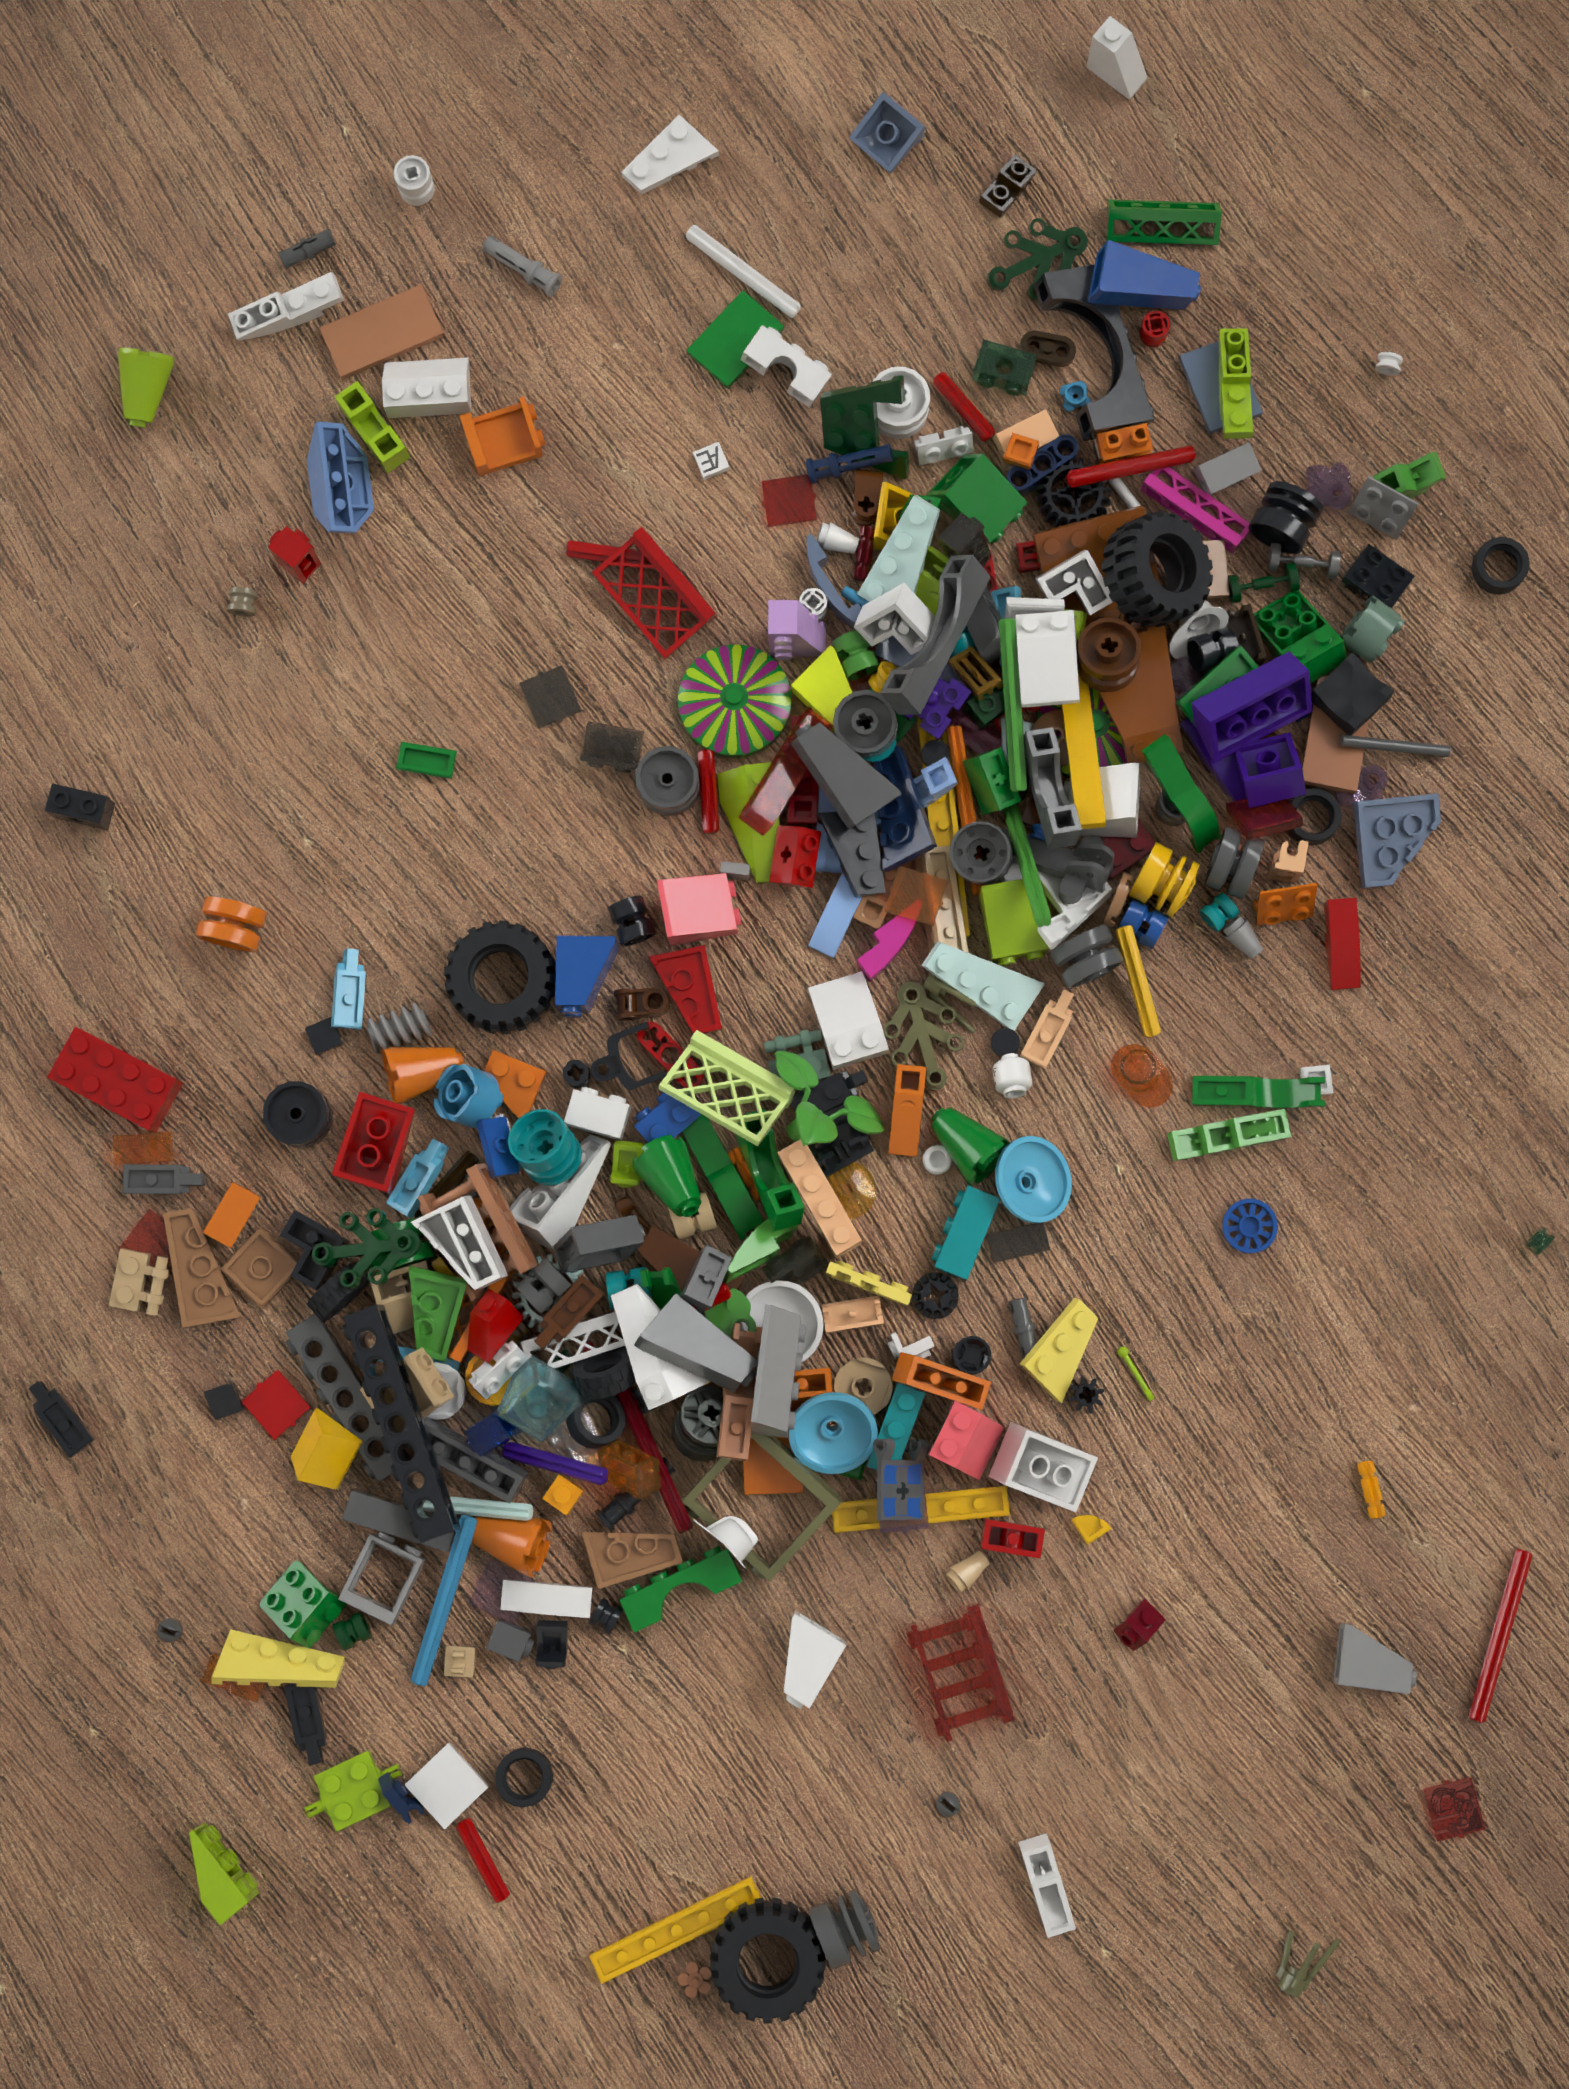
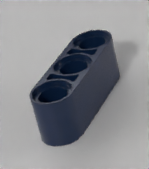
M1071 435L1057 437L1036 452L1030 470L1013 466L1008 471L1006 479L1022 497H1025L1034 491L1037 485L1042 483L1045 475L1051 476L1054 469L1058 470L1062 464L1064 466L1067 465L1070 459L1073 460V463L1075 462L1079 449L1077 440ZM1067 447L1072 453L1064 456L1058 452V449ZM1043 462L1048 467L1051 466L1052 469L1039 471L1035 468V464ZM1022 478L1026 484L1018 487L1011 480Z

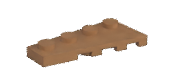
M193 1208L163 1213L182 1328L242 1318Z

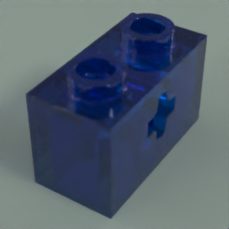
M510 1405L491 1413L466 1430L465 1434L468 1437L467 1443L471 1450L478 1453L481 1457L499 1449L526 1429Z

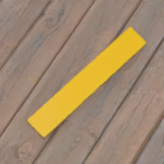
M1078 673L1080 703L1061 704L1073 804L1076 806L1082 829L1106 827V816L1089 686L1081 680Z
M1007 1486L926 1493L924 1494V1520H877V1498L841 1502L832 1513L834 1533L1009 1516L1010 1511Z
M747 1877L589 1954V1958L601 1984L718 1928L719 1925L724 1923V1917L730 1911L734 1913L738 1910L740 1904L747 1902L750 1905L755 1903V1899L762 1897L753 1877Z

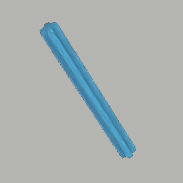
M462 1515L460 1517L459 1525L461 1529L455 1533L411 1676V1682L419 1686H426L428 1684L476 1529L477 1519L469 1515Z

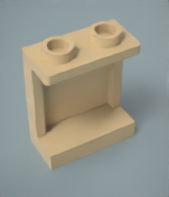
M423 1347L404 1357L403 1362L424 1419L454 1398V1395L450 1391L448 1383L434 1366L432 1358ZM362 1387L360 1391L364 1395L365 1399L367 1400L371 1408H374L371 1397L366 1396L364 1389ZM390 1387L384 1393V1399L389 1404L395 1399V1392ZM397 1416L394 1420V1428L401 1432L405 1427V1421L401 1416Z

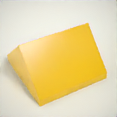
M882 482L875 526L873 549L883 550L899 522L898 518L909 495H914L888 482Z
M316 1408L291 1455L297 1480L335 1490L338 1489L363 1441L319 1408Z

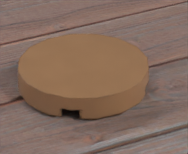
M1123 872L1102 925H1107L1110 929L1114 927L1116 922L1111 921V918L1119 916L1129 893V886L1125 884L1126 882H1133V875Z

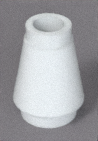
M830 522L829 524L822 523L816 541L822 546L823 550L854 554L859 538Z

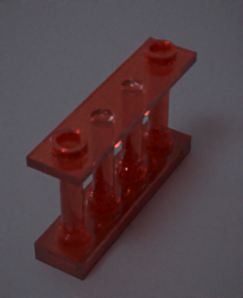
M977 1602L966 1606L968 1613L963 1614V1618L919 1632L914 1622L910 1624L912 1631L906 1632L911 1650L918 1649L939 1717L933 1720L938 1735H945L947 1742L952 1741L951 1729L994 1715L995 1718L1001 1717L1004 1724L1015 1720ZM965 1629L974 1631L977 1642L972 1643L971 1647L927 1660L922 1643ZM973 1658L977 1660L983 1659L986 1670L982 1671L980 1676L936 1689L931 1672ZM982 1687H986V1689L992 1688L995 1699L990 1701L991 1704L948 1718L945 1717L940 1701Z

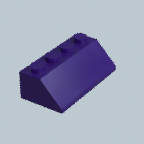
M1290 651L1191 702L1194 724L1211 759L1217 762L1312 712L1309 670Z

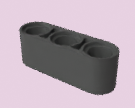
M985 587L966 625L980 655L987 663L991 664L1001 657L998 622L1002 617L990 591Z

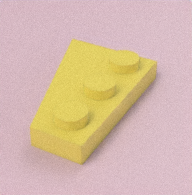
M837 1260V1263L830 1261L826 1276L899 1304L909 1305L912 1294L907 1292V1286L892 1281L891 1285L880 1282L881 1277L868 1271H864V1274L853 1271L854 1266L839 1260Z
M1077 1298L1070 1302L1020 1362V1365L1059 1403H1063L1098 1321V1317Z

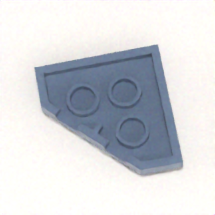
M1439 793L1353 802L1361 888L1393 885L1404 866L1411 862L1424 845L1423 842L1428 835L1441 823Z

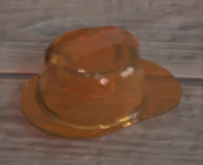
M1131 1044L1122 1047L1113 1056L1111 1063L1112 1075L1136 1103L1149 1108L1157 1107L1167 1101L1173 1089L1172 1076L1152 1051L1145 1046Z

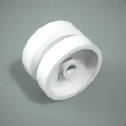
M891 367L880 372L873 380H881L883 382L892 380L894 376H904L905 400L902 404L877 402L879 433L892 439H906L917 434L925 425L929 414V387L925 379L918 372L906 367Z

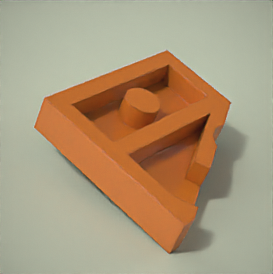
M495 1050L492 1051L484 1071L491 1073L496 1078L499 1091L503 1094L504 1103L518 1119L524 1114L531 1112L547 1074L546 1071Z

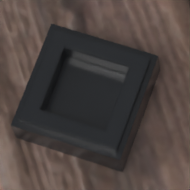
M332 1017L305 1028L316 1055L343 1045L338 1029L331 1027Z

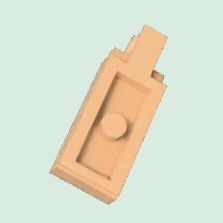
M1064 989L1057 1002L1050 999L1019 1057L1046 1069L1072 1019L1073 1011L1067 1007L1074 996L1073 993Z

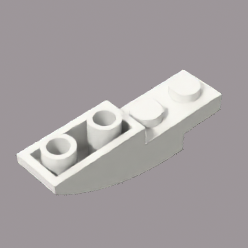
M330 272L282 295L278 291L229 313L228 316L236 339L240 341L269 335L322 316V310L340 303L344 299L336 276Z

